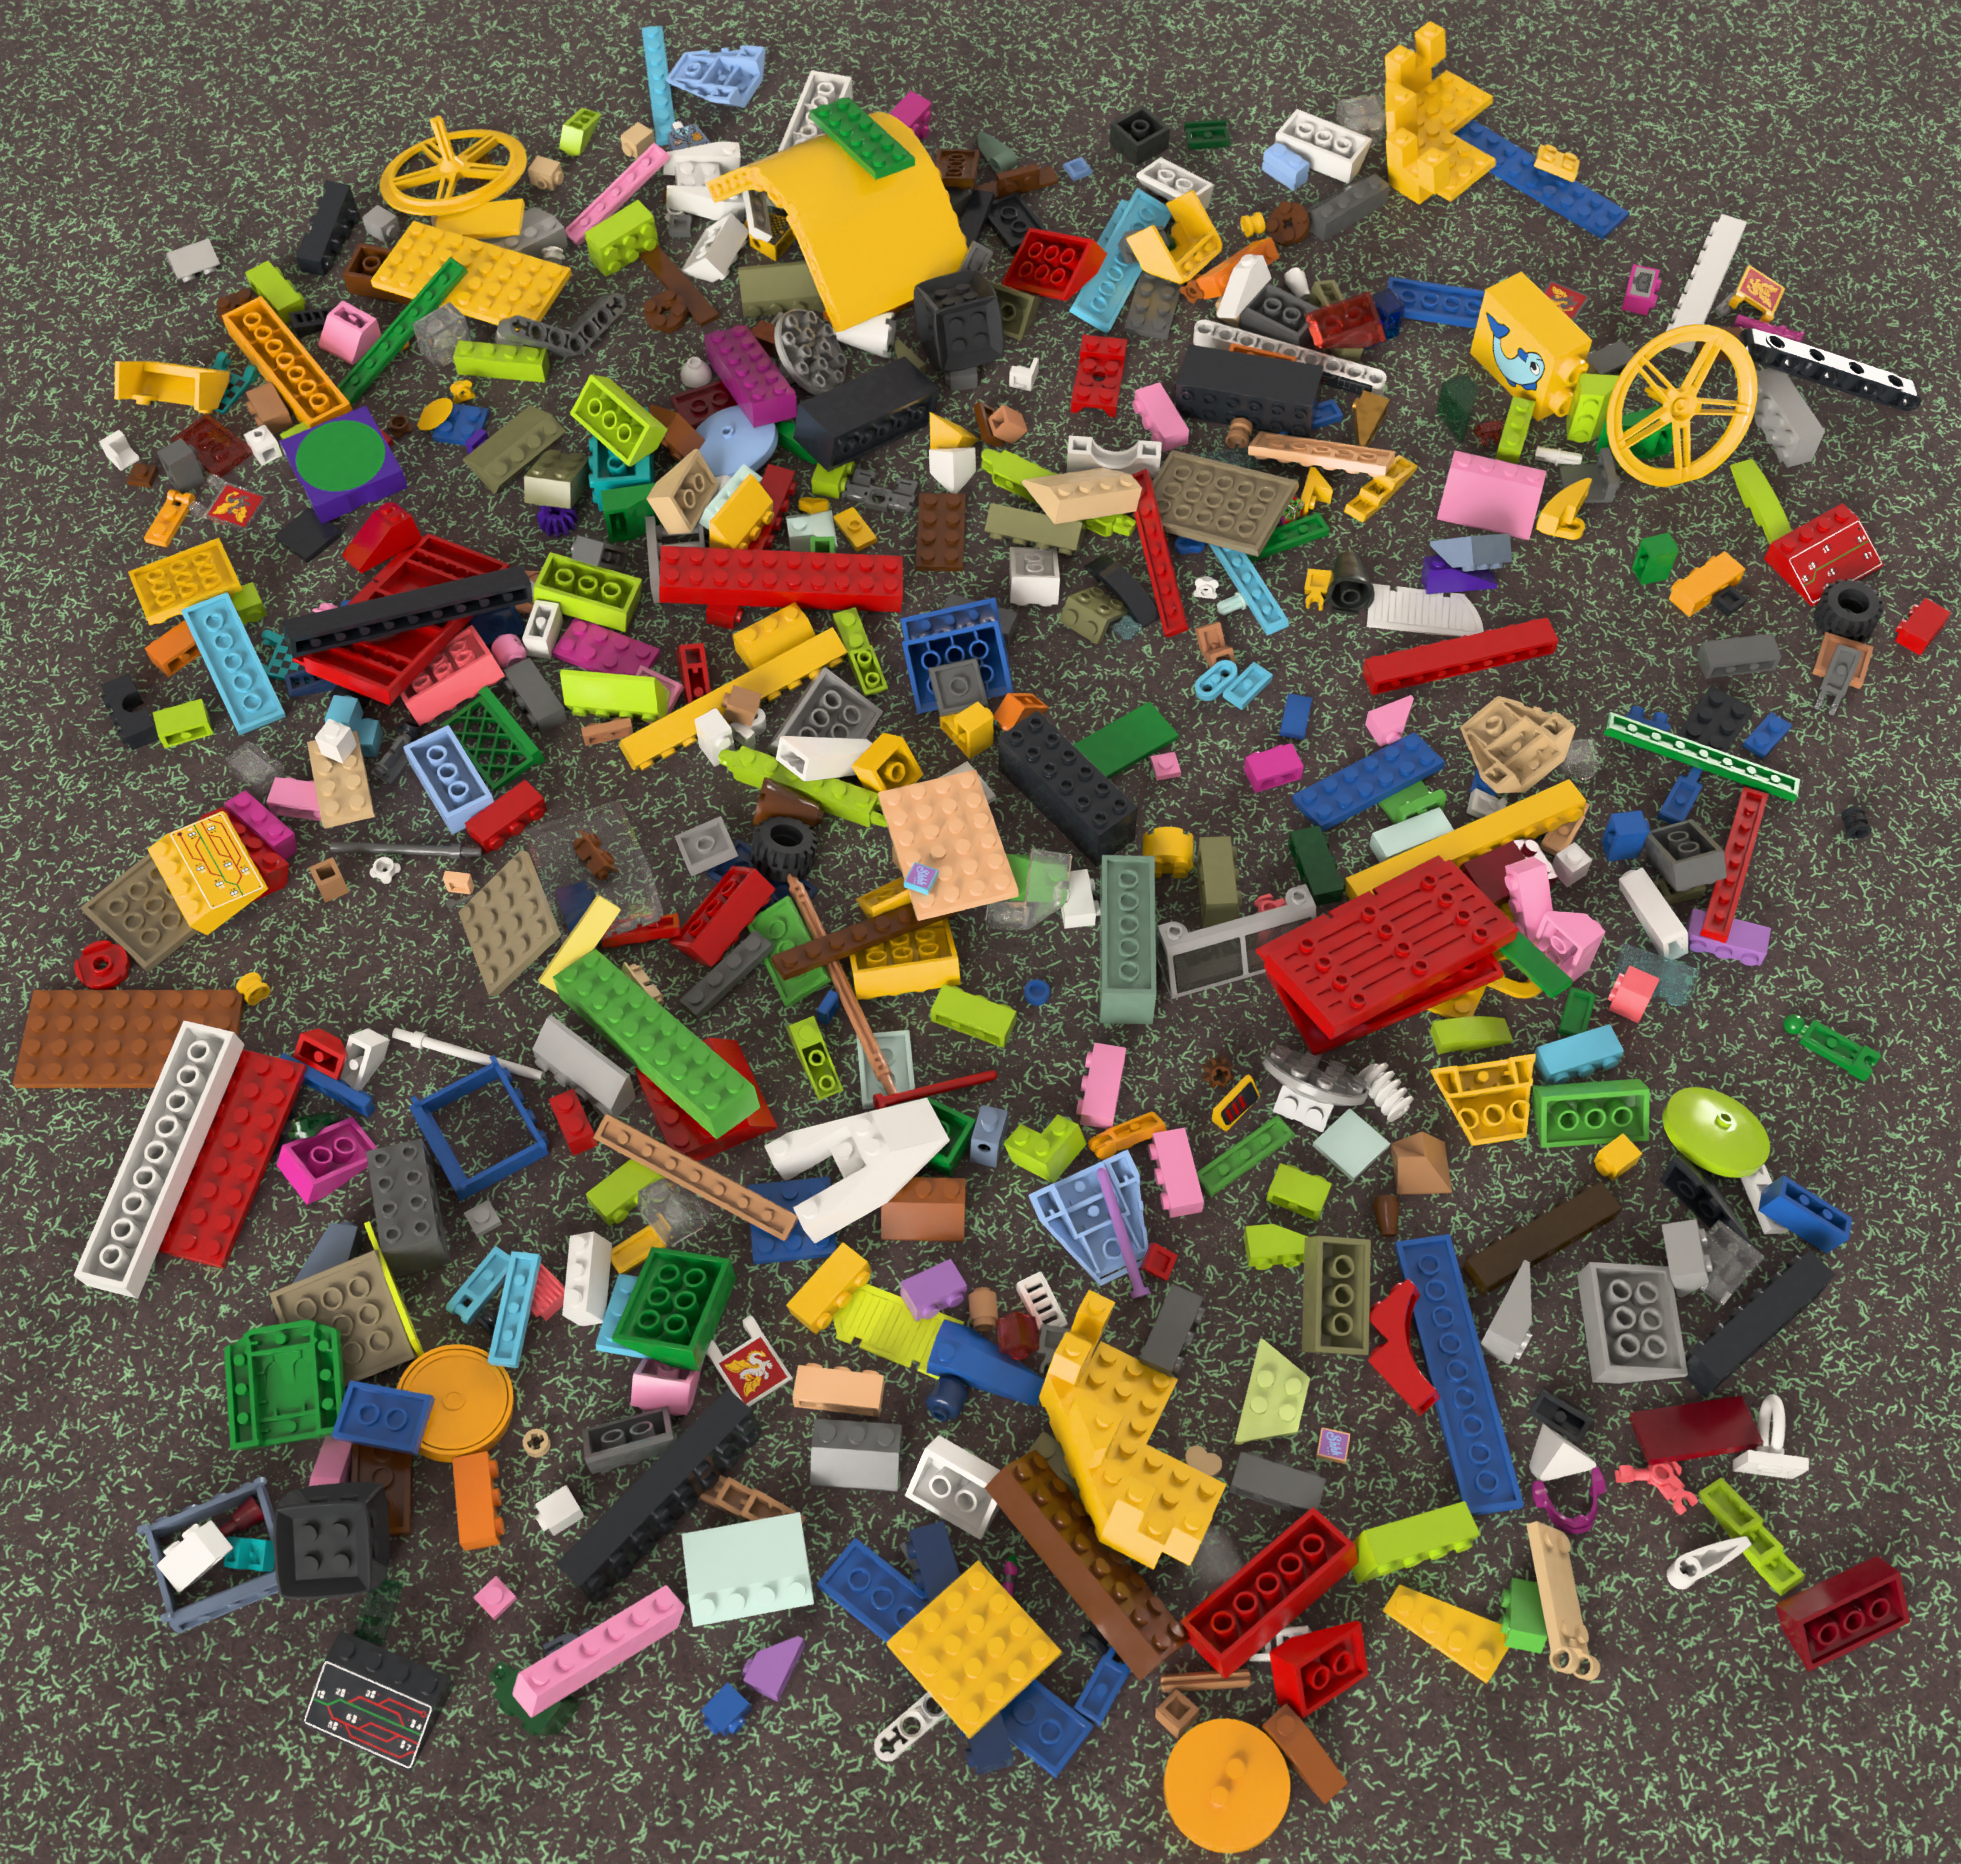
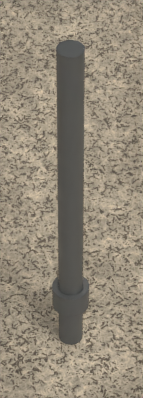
M331 842L330 844L331 852L450 856L451 859L483 857V847H465L463 844H451V846Z

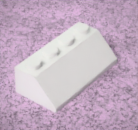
M1296 109L1276 133L1275 143L1279 142L1295 154L1300 155L1302 159L1310 163L1311 169L1349 184L1359 172L1372 138Z

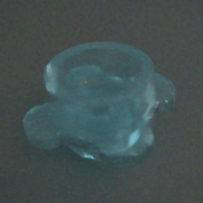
M1123 616L1119 623L1113 625V631L1117 632L1125 640H1131L1136 635V632H1140L1142 629L1141 624L1135 623L1130 616Z

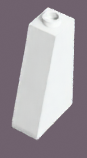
M780 736L776 760L803 781L856 775L851 765L872 743L867 739Z
M1643 867L1624 873L1619 878L1620 889L1663 962L1667 963L1687 954L1688 932Z

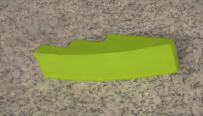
M1749 459L1730 465L1742 501L1746 508L1750 507L1758 527H1763L1769 544L1791 532L1792 529L1776 494L1755 461Z
M1722 1477L1698 1493L1700 1499L1731 1539L1747 1536L1752 1545L1742 1553L1780 1596L1804 1581L1805 1574L1783 1553L1784 1546L1763 1526V1518Z

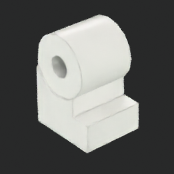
M760 708L757 709L751 727L733 722L730 725L733 739L745 747L752 748L756 744L755 736L762 734L766 729L764 711Z

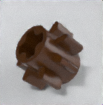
M1222 1054L1219 1058H1213L1209 1055V1060L1205 1064L1200 1065L1206 1072L1201 1075V1078L1204 1082L1209 1081L1212 1089L1216 1085H1222L1226 1088V1083L1230 1079H1234V1076L1229 1071L1234 1068V1065L1231 1061L1226 1062V1058Z

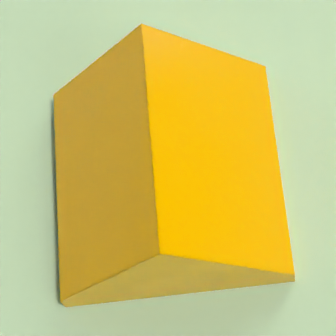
M900 877L856 898L866 917L870 919L912 903L908 889L904 887L905 880Z

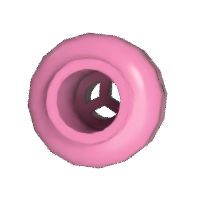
M513 634L500 635L491 646L492 655L502 669H507L525 660L527 657L526 649L520 638Z

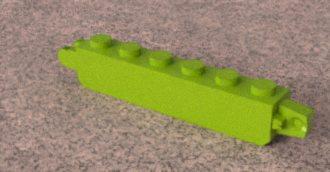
M989 448L984 449L981 453L983 459L981 466L984 471L992 474L993 484L1037 505L1039 504L1022 484L1023 480L1057 475V473L1050 472L1038 464L1029 462L1017 454L1006 450L999 453ZM1124 513L1078 520V522H1083L1087 529L1104 537L1112 536L1114 532L1129 537L1136 529V521Z
M741 746L740 750L736 752L724 749L718 755L719 763L727 766L728 770L733 772L734 779L761 789L764 777L771 778L820 803L819 809L824 810V812L866 827H871L872 823L887 827L884 815L878 813V811L883 812L878 793L836 778L803 781L777 761L776 757L745 746Z

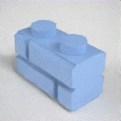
M1279 142L1265 150L1264 162L1262 164L1264 172L1293 191L1308 181L1310 163L1302 159L1300 155L1295 154Z

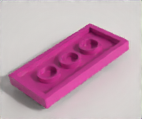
M574 618L552 651L553 657L591 672L635 675L640 665L651 669L661 654L660 649L579 618Z

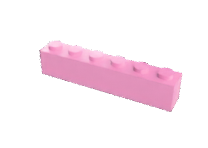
M665 1585L518 1673L513 1696L531 1718L677 1629L685 1606L669 1587Z

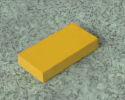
M651 1223L612 1249L611 1264L618 1274L625 1275L646 1261L651 1247L666 1248L668 1245L653 1223Z

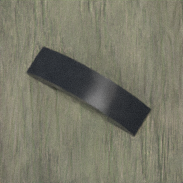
M1102 555L1084 566L1098 583L1102 581L1128 609L1127 614L1141 629L1160 618L1157 608L1144 589L1116 561Z

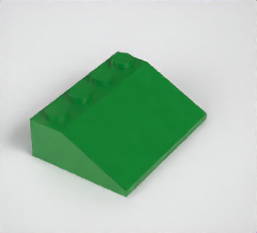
M651 1247L612 1336L613 1342L668 1366L699 1372L736 1281L731 1259Z

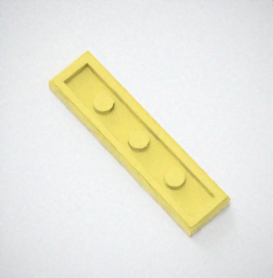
M598 894L538 979L539 983L558 994L553 976L592 951L621 909Z

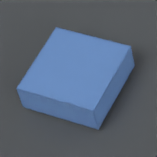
M1082 157L1063 164L1064 170L1073 181L1092 174V169Z

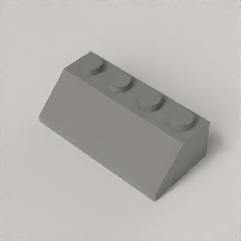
M551 1014L547 1017L532 1049L536 1058L535 1064L542 1071L547 1072L549 1070L555 1074L554 1078L561 1086L566 1087L569 1085L571 1088H574L578 1099L582 1102L587 1100L594 1105V1110L603 1118L605 1114H610L617 1118L636 1099L630 1075Z

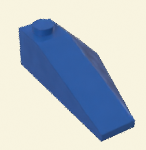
M944 1319L928 1359L927 1373L941 1378L952 1376L959 1379L966 1386L1035 1407L1037 1406L1044 1383L1042 1377L971 1327Z

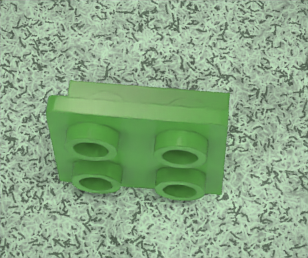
M1419 781L1380 801L1379 805L1392 823L1397 824L1438 807L1443 812L1447 795L1442 789L1429 792L1424 783Z

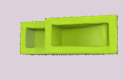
M1485 1016L1451 1018L1433 1021L1430 1029L1438 1054L1458 1050L1464 1053L1513 1043L1505 1018Z

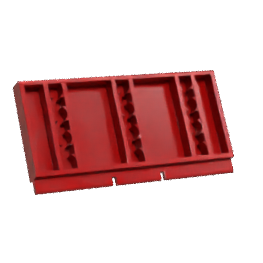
M428 533L425 537L421 536L422 540L398 553L373 578L374 582L370 581L347 605L510 568V565ZM475 615L292 658V661L305 666L307 673L384 704L391 705Z
M1438 855L1373 888L1372 891L1375 896L1370 891H1367L1329 911L1328 915L1331 919L1326 914H1323L1255 949V951L1265 961L1264 968L1322 1032L1332 1040L1513 942L1516 938L1518 927L1450 859L1444 861Z

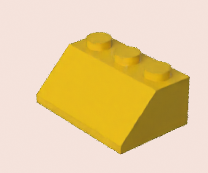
M749 474L710 520L709 548L747 549L749 543L759 537L762 527L772 521L774 517L773 501L754 475Z
M794 602L733 634L735 651L751 671L816 635L808 618Z

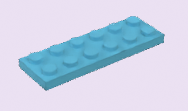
M228 592L182 609L183 617L238 734L242 735L286 717Z

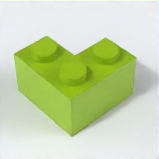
M1057 1114L1041 1134L1020 1124L1004 1142V1145L1012 1162L1051 1183H1055L1085 1147L1086 1141L1078 1124Z

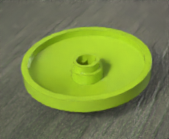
M1690 1087L1676 1092L1665 1105L1662 1120L1669 1139L1686 1158L1699 1167L1717 1175L1742 1178L1755 1174L1768 1159L1770 1142L1764 1127L1751 1111L1735 1099L1715 1090Z

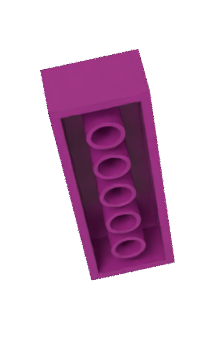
M738 325L731 329L717 330L704 335L706 359L754 428L797 417L796 393L747 325Z

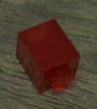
M1016 1311L996 1320L999 1353L1019 1360L1027 1358L1030 1353L1040 1349L1035 1316Z

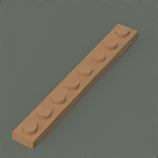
M605 1114L593 1137L595 1140L783 1241L788 1240L798 1221L795 1213L610 1114Z

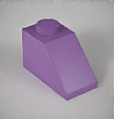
M799 1636L758 1651L753 1660L749 1658L742 1671V1676L745 1677L743 1680L745 1686L779 1702L805 1647L804 1639Z

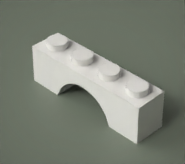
M1069 436L1067 472L1108 468L1132 475L1147 469L1150 472L1151 478H1155L1160 470L1162 442L1138 440L1128 450L1113 452L1099 447L1092 437Z

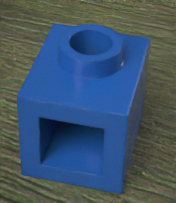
M728 1682L701 1709L706 1718L703 1724L714 1735L720 1731L725 1737L730 1732L733 1735L736 1734L746 1723L744 1717L752 1710L749 1702Z

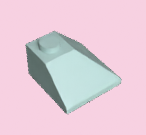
M832 510L814 514L806 513L786 516L791 551L810 552L811 537L834 536L835 548H838Z

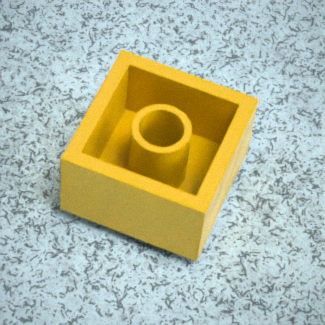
M882 733L851 765L864 789L875 793L915 784L924 775L904 738L887 733Z

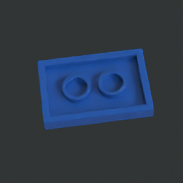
M350 1380L331 1437L338 1441L417 1455L435 1398L432 1395Z

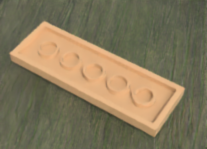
M1262 431L1258 433L1248 449V455H1253L1261 460L1272 458L1277 459L1281 463L1292 461L1307 467L1313 465L1322 466L1326 470L1338 468L1352 474L1359 472L1368 473L1372 477L1385 476L1395 459V451Z

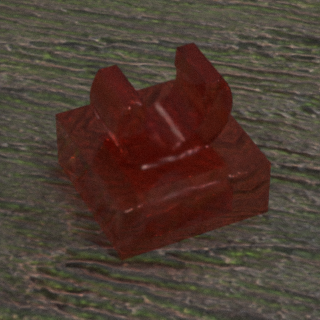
M1502 420L1479 424L1473 429L1475 438L1482 437L1481 444L1484 447L1489 445L1488 437L1493 438L1495 444L1500 443L1501 438L1498 432L1504 429Z

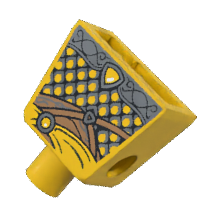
M768 213L772 238L767 243L749 234V241L751 247L777 262L796 239V236L785 217ZM746 220L744 222V226L749 230L748 222Z

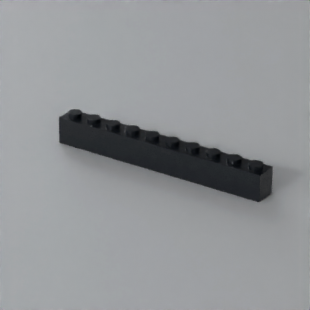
M522 565L281 620L284 639L292 657H300L532 602L531 581Z

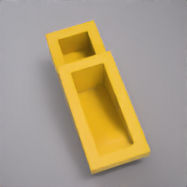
M1585 478L1556 494L1542 510L1536 529L1554 536L1562 522L1571 525L1587 498L1592 479Z

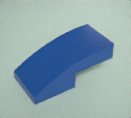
M1288 693L1279 736L1304 740L1312 702L1311 697Z

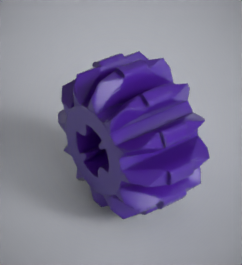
M540 506L537 520L542 532H546L549 537L555 533L559 539L560 533L568 536L569 530L575 531L578 517L574 506L571 509Z

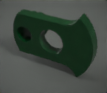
M317 1113L294 1118L291 1120L293 1129L288 1132L290 1139L316 1136L328 1124L338 1121L337 1114Z

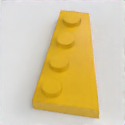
M1400 1584L1383 1609V1612L1485 1683H1488L1509 1647L1504 1646L1505 1634L1500 1633L1499 1623Z

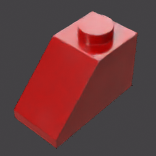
M320 1028L301 1033L293 1055L295 1059L336 1080L340 1079L348 1056L341 1039Z

